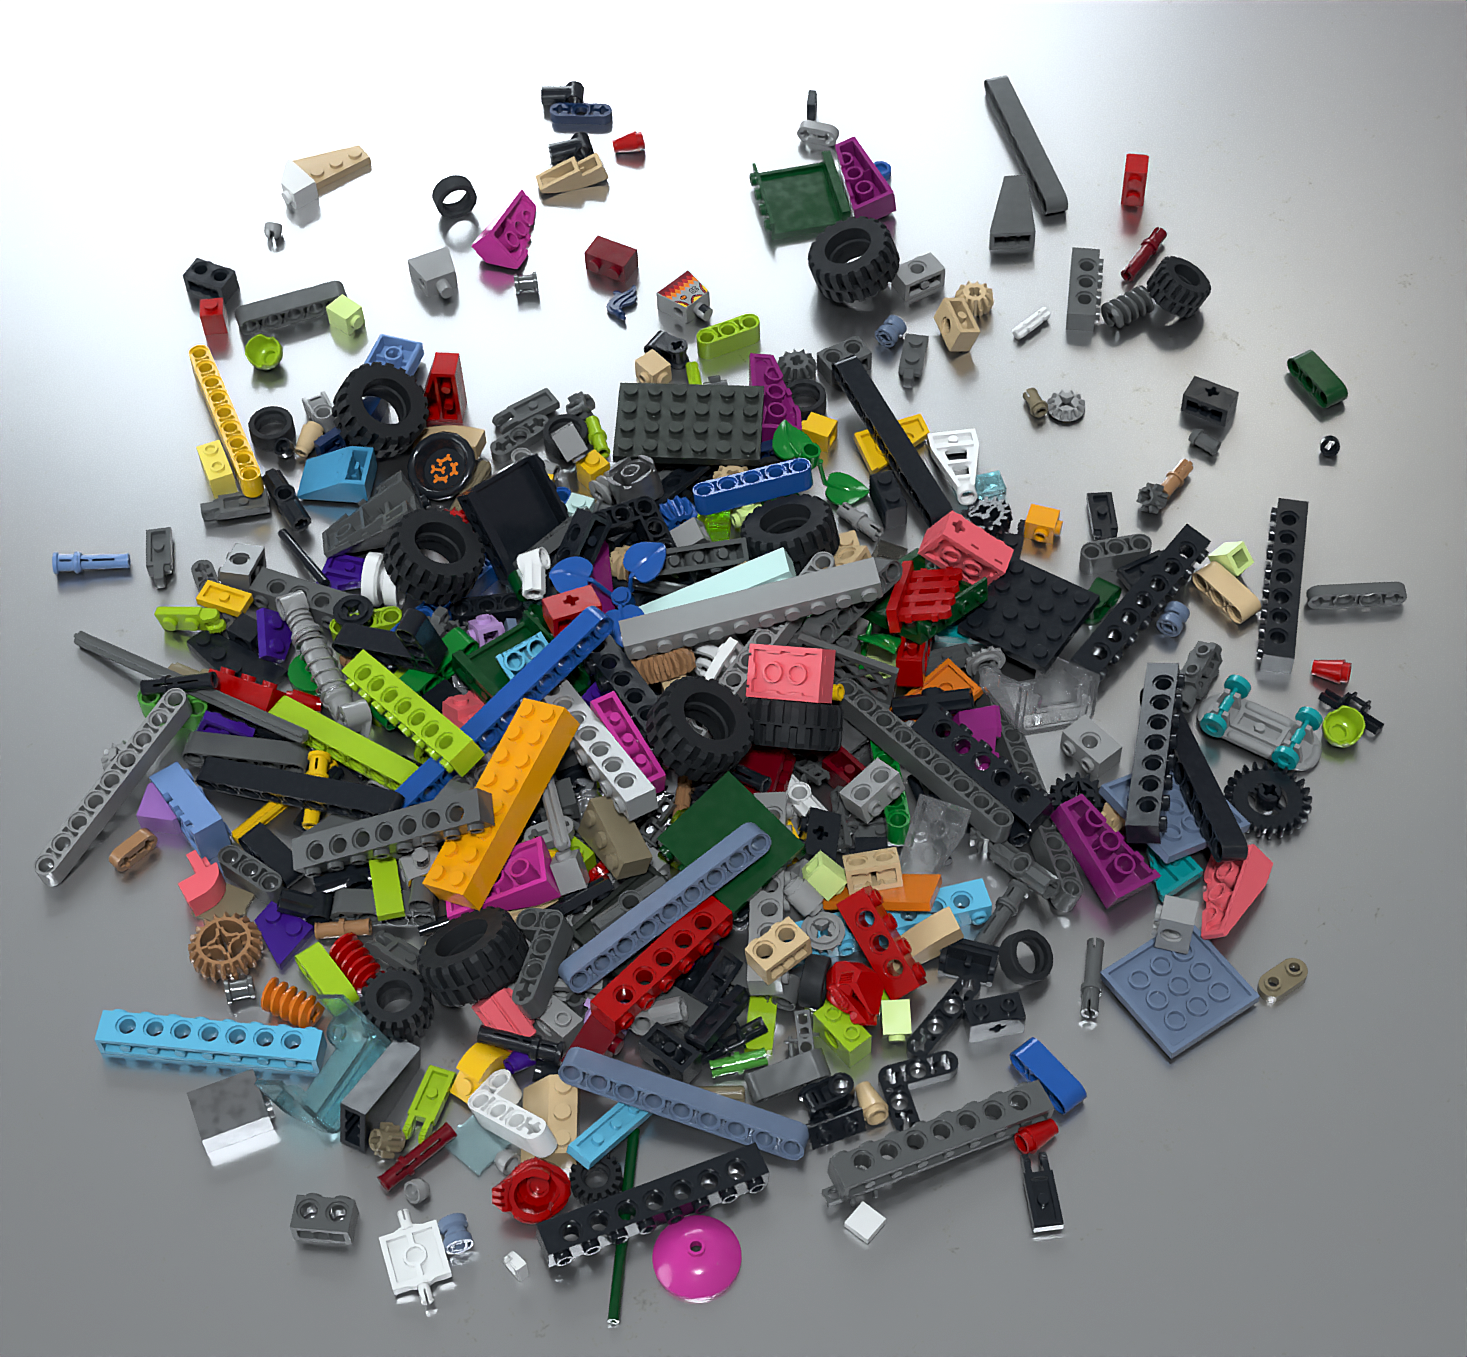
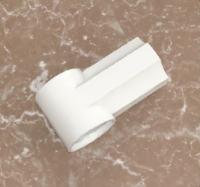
M540 547L519 554L517 557V565L522 573V595L526 599L539 600L544 598L546 593L545 570L550 568L551 562L546 549Z

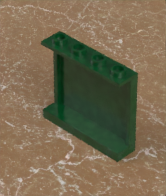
M830 150L821 152L822 162L765 172H758L756 163H752V173H749L750 184L755 186L756 202L760 201L759 213L761 217H765L763 219L765 232L770 233L771 240L824 232L825 228L829 225L833 226L837 221L848 220V217H851V210Z
M919 548L914 549L897 560L901 564L903 561L913 560L914 571L921 570V568H927V570L935 569L925 564V558L918 554ZM983 577L973 585L962 580L958 581L960 590L954 593L956 603L951 606L952 616L950 618L939 619L938 622H932V620L913 621L912 623L903 622L901 631L896 634L922 645L988 600L987 578ZM894 585L860 617L889 630L886 608Z
M525 610L523 611V622L470 654L466 655L461 649L453 653L452 670L486 704L509 682L504 670L495 659L497 655L529 639L540 631L548 643L554 637L552 633H549L542 626L541 621L537 617H533ZM579 664L565 677L580 696H583L590 688L591 676L586 673L584 665Z
M728 771L657 837L660 845L659 852L668 861L673 859L679 865L677 867L678 871L681 872L745 823H755L769 835L771 839L769 850L712 894V896L733 912V919L736 921L738 919L737 913L795 857L800 860L807 852L805 844Z

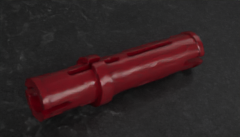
M1156 227L1151 235L1142 241L1141 248L1121 271V277L1127 281L1129 278V282L1133 281L1148 259L1157 253L1158 246L1167 237V233L1163 228L1159 230V227Z
M445 1122L443 1126L404 1157L402 1155L396 1159L397 1162L382 1175L378 1176L377 1179L386 1191L389 1192L404 1178L413 1176L415 1169L435 1155L452 1139L456 1138V1132Z

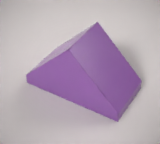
M153 782L149 783L136 814L141 829L148 828L153 832L175 835L182 833L177 817Z

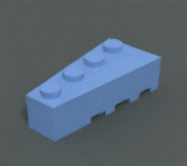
M175 762L149 776L150 781L153 782L177 817L183 834L194 850L197 851L200 858L206 856L209 861L218 856L221 848L231 845L229 837L232 836L228 825L223 822L222 817L213 804L207 800L202 788L195 785L194 779L187 768L183 770L180 764Z

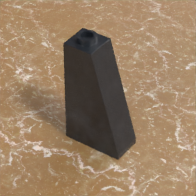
M396 1037L340 1103V1142L363 1153L370 1147V1133L373 1129H380V1122H386L418 1072L421 1060L420 1047Z

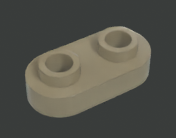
M1287 958L1260 977L1257 985V992L1260 997L1268 1002H1277L1302 986L1308 974L1306 964L1297 958ZM1290 968H1294L1298 970V972H1293L1290 970ZM1269 982H1273L1277 986H1271L1269 985Z

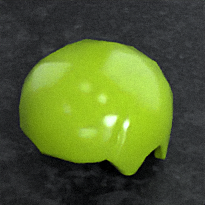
M258 334L246 344L245 356L255 368L271 370L277 367L282 360L283 347L273 336L266 337L263 334Z
M1341 706L1326 715L1322 722L1321 730L1324 738L1332 746L1347 748L1354 745L1362 737L1366 725L1363 715L1357 709Z

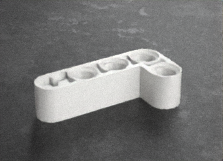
M506 1069L495 1071L477 1088L467 1102L478 1123L483 1128L536 1157L543 1158L551 1155L557 1148V1140L542 1118L516 1105L522 1097V1091L510 1071Z

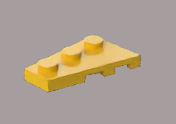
M921 413L898 420L914 447L927 439V434L930 431ZM868 429L854 433L853 439L870 475L879 472L889 465Z

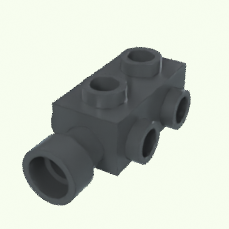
M1198 641L1194 649L1189 652L1188 659L1180 670V674H1185V689L1180 690L1183 696L1182 712H1191L1196 699L1201 700L1202 697L1208 694V686L1212 679L1219 674V667L1223 662L1220 655L1222 648L1214 642Z

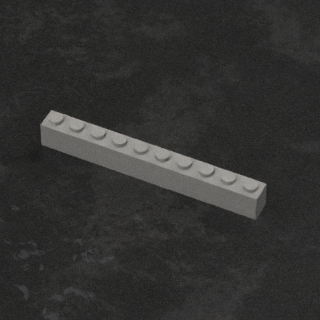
M874 557L618 622L628 659H642L648 655L667 653L672 649L684 646L690 647L708 640H719L724 636L736 633L742 634L752 629L770 627L776 623L794 621L800 617L812 614L818 615L828 610L846 608L852 604L864 601L870 602L876 598L883 597Z

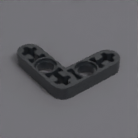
M940 1051L886 1065L879 1071L878 1086L883 1100L888 1105L889 1118L894 1131L898 1130L901 1132L904 1130L903 1119L906 1117L909 1128L920 1121L909 1090L950 1080L955 1077L959 1063L954 1053ZM946 1061V1064L950 1065V1069L945 1070V1067L941 1066V1062ZM930 1064H932V1069H935L934 1074H931ZM915 1067H921L926 1071V1075L922 1078H916L911 1075L910 1071ZM902 1071H905V1077H906V1080H907V1081H904V1076H902ZM891 1075L895 1079V1083L891 1084L889 1080H886V1076ZM896 1099H903L908 1105L903 1110H896L892 1107L891 1103Z

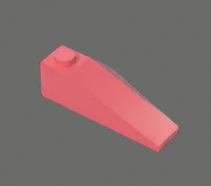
M1255 844L1248 845V855L1246 860L1218 863L1211 853L1204 873V881L1207 883V891L1203 892L1206 909L1202 912L1201 937L1204 940L1227 936L1266 886L1273 862Z

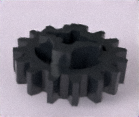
M985 496L984 500L977 498L975 504L967 505V510H961V514L965 519L983 528L995 538L996 533H1004L1003 528H1010L1009 522L1013 520L1010 505L1006 504L1005 499L999 501L997 496L992 498V500H989L988 496Z
M1076 772L1073 778L1068 773L1065 774L1064 781L1057 778L1056 785H1051L1049 794L1052 797L1051 802L1054 811L1060 804L1083 794L1101 813L1107 801L1099 794V780L1096 779L1091 782L1089 774L1084 778H1080L1079 772Z

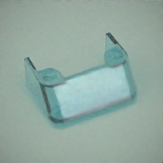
M319 994L316 1000L334 1016L327 1027L326 1035L328 1041L336 1050L306 1092L296 1085L287 1086L281 1080H257L255 1085L284 1113L323 1133L334 1134L340 1132V1103L388 1048L391 1041L344 994Z

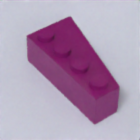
M1083 794L1060 804L1050 815L1106 909L1145 890L1161 877L1155 869L1152 870L1143 861L1145 858L1138 851L1134 852L1129 847L1119 831L1115 832L1106 823L1107 819Z

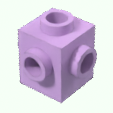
M482 614L477 616L476 619L468 621L469 630L466 631L467 634L479 643L478 648L505 633L502 622H499L494 616L489 614Z

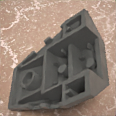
M401 470L375 488L377 493L368 501L364 498L357 504L360 507L350 516L345 513L322 533L323 550L327 558L386 547L396 522L406 513L421 509L417 496Z

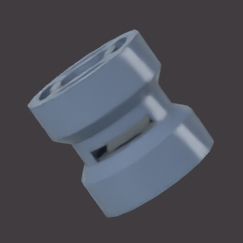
M890 315L884 321V325H881L875 331V337L881 345L888 348L893 347L898 338L902 337L907 331V326L900 317Z
M1178 601L1168 602L1164 608V614L1157 620V628L1164 635L1170 637L1178 636L1183 628V624L1187 622L1190 616V611L1184 604Z
M453 1213L439 1220L438 1227L440 1234L445 1238L443 1245L446 1253L459 1254L473 1246L472 1235L467 1231L468 1222L465 1214Z

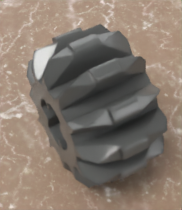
M793 349L792 353L785 351L784 355L779 357L778 365L783 374L784 383H790L798 379H815L817 363L813 359L812 353L806 354L804 349L796 352Z

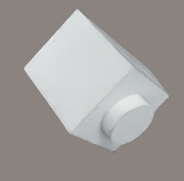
M288 159L285 163L281 179L283 191L281 195L285 203L291 204L298 210L319 197L315 181L291 159Z

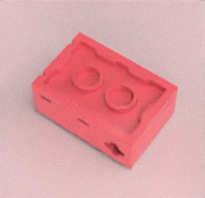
M952 510L926 530L918 554L942 569L950 566L961 568L963 572L962 581L971 585L983 577L987 578V585H990L993 580H997L1006 573L1014 549Z
M750 643L749 653L751 655H749L747 685L749 687H746V697L832 703L836 650Z

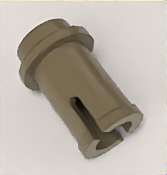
M1028 388L1026 391L1030 397L1024 392L1023 398L1030 407V413L1037 418L1043 417L1048 412L1047 402L1041 399L1035 388Z

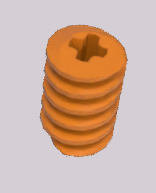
M271 978L262 993V1009L266 1012H271L276 1017L280 1016L282 1020L289 1021L290 1024L299 1026V1028L314 1027L325 1010L324 1000L320 999L316 1003V996L310 995L307 998L306 991L302 990L298 993L296 986H291L288 989L289 985L287 982L283 981L279 984V978Z

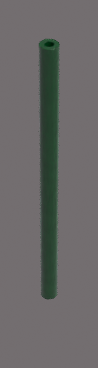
M638 1128L630 1133L627 1138L622 1192L634 1188L640 1129ZM623 1214L620 1218L630 1220L631 1215ZM628 1240L615 1247L607 1320L611 1324H618L620 1321Z

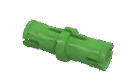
M764 1047L742 1054L739 1051L733 1052V1056L709 1060L713 1078L738 1072L739 1075L743 1074L744 1070L768 1066L767 1057L759 1058L767 1056Z

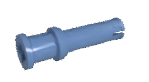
M77 551L74 554L54 552L52 556L54 574L66 571H75L76 574H80L83 570L130 569L131 566L129 553L83 555Z

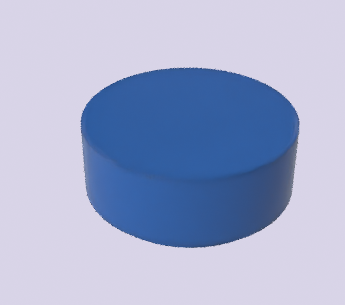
M884 161L874 162L886 181L890 179V164Z

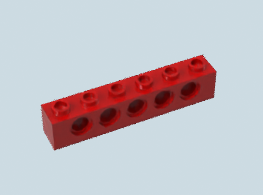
M710 895L668 928L590 1001L591 1015L614 1035H617L622 1029H628L642 1010L647 1011L659 994L667 992L673 986L675 979L682 973H688L693 967L694 962L701 955H707L720 937L724 938L731 932L733 928V912L714 896ZM700 927H707L708 929H706V930H700V929H698V928H700ZM680 945H688L689 947H687V948H680L679 946H680ZM661 963H669L670 965H668V966H660L659 964H661ZM642 981H648V982H650V983L647 984V985H641V984H639V983L642 982ZM624 999L630 1000L629 1003H620Z

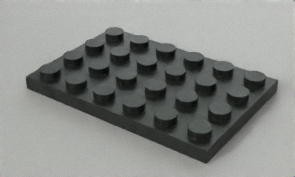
M620 382L613 462H618L627 457L635 460L639 459L638 455H645L650 457L654 463L760 466L764 386Z

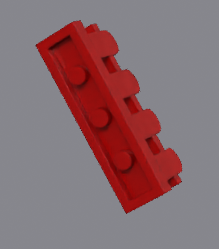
M913 560L903 561L902 576L894 585L886 608L890 633H899L903 622L912 623L913 621L923 620L938 622L939 619L950 618L952 616L951 606L956 603L954 593L960 590L958 581L963 579L962 569L950 566L946 567V569L927 570V568H921V570L914 571Z

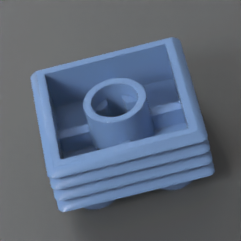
M380 334L365 363H369L370 366L373 362H382V365L391 363L397 369L400 367L405 369L407 375H414L425 354L422 346L423 343Z

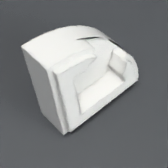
M511 1251L503 1258V1263L518 1281L522 1282L529 1276L526 1262L517 1253Z

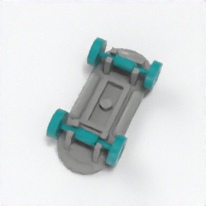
M1233 674L1228 676L1224 683L1225 690L1223 693L1208 697L1198 708L1197 720L1202 730L1208 735L1221 737L1274 763L1277 762L1278 766L1282 769L1287 766L1288 770L1305 771L1313 768L1319 762L1322 754L1321 744L1313 731L1318 730L1323 722L1322 715L1317 710L1304 706L1296 713L1295 722L1255 702L1246 700L1244 698L1250 693L1251 685L1240 675Z

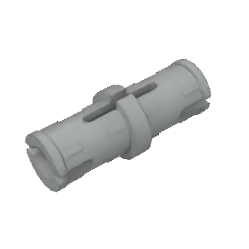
M843 502L839 506L837 515L852 524L853 529L856 531L860 530L873 541L878 540L876 536L879 538L882 536L884 528L870 520L865 512H859L847 502Z

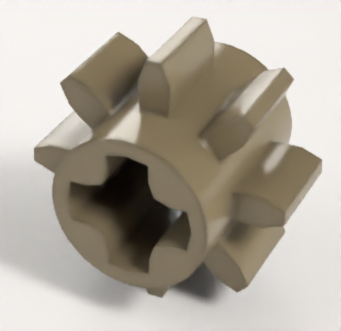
M380 1122V1129L372 1130L369 1136V1146L375 1151L374 1155L381 1156L383 1159H394V1152H401L403 1150L405 1135L400 1130L399 1125H393V1122Z

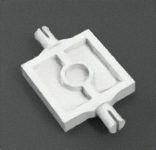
M403 1209L406 1220H404L401 1210L397 1212L401 1228L394 1233L379 1237L394 1295L409 1290H418L421 1304L428 1305L425 1293L427 1294L429 1304L434 1301L430 1285L452 1277L437 1221L412 1224L409 1209Z

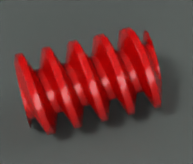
M350 932L342 935L334 942L329 955L356 992L361 994L362 988L368 987V979H375V973L381 971V966L375 962V958L372 955H369V951L363 947L362 941L357 940V935Z

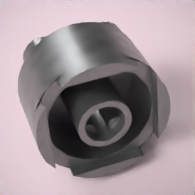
M638 455L639 459L635 460L627 457L618 461L610 468V476L607 477L617 504L640 496H649L656 500L664 495L663 485L655 464L650 457Z

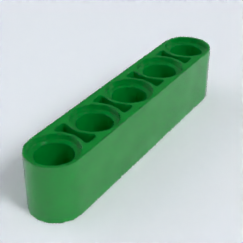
M453 628L442 638L448 648V652L436 673L409 669L399 679L421 697L442 680H448L455 674L452 670V654L461 649L468 655L479 647V643L462 628ZM371 705L372 716L387 730H393L400 725L399 723L396 726L391 724L384 716L386 712L381 715Z
M870 739L871 763L876 758H879L898 771L902 779L899 763ZM904 790L898 798L894 799L882 810L886 837L894 845L906 844L911 838L910 812Z

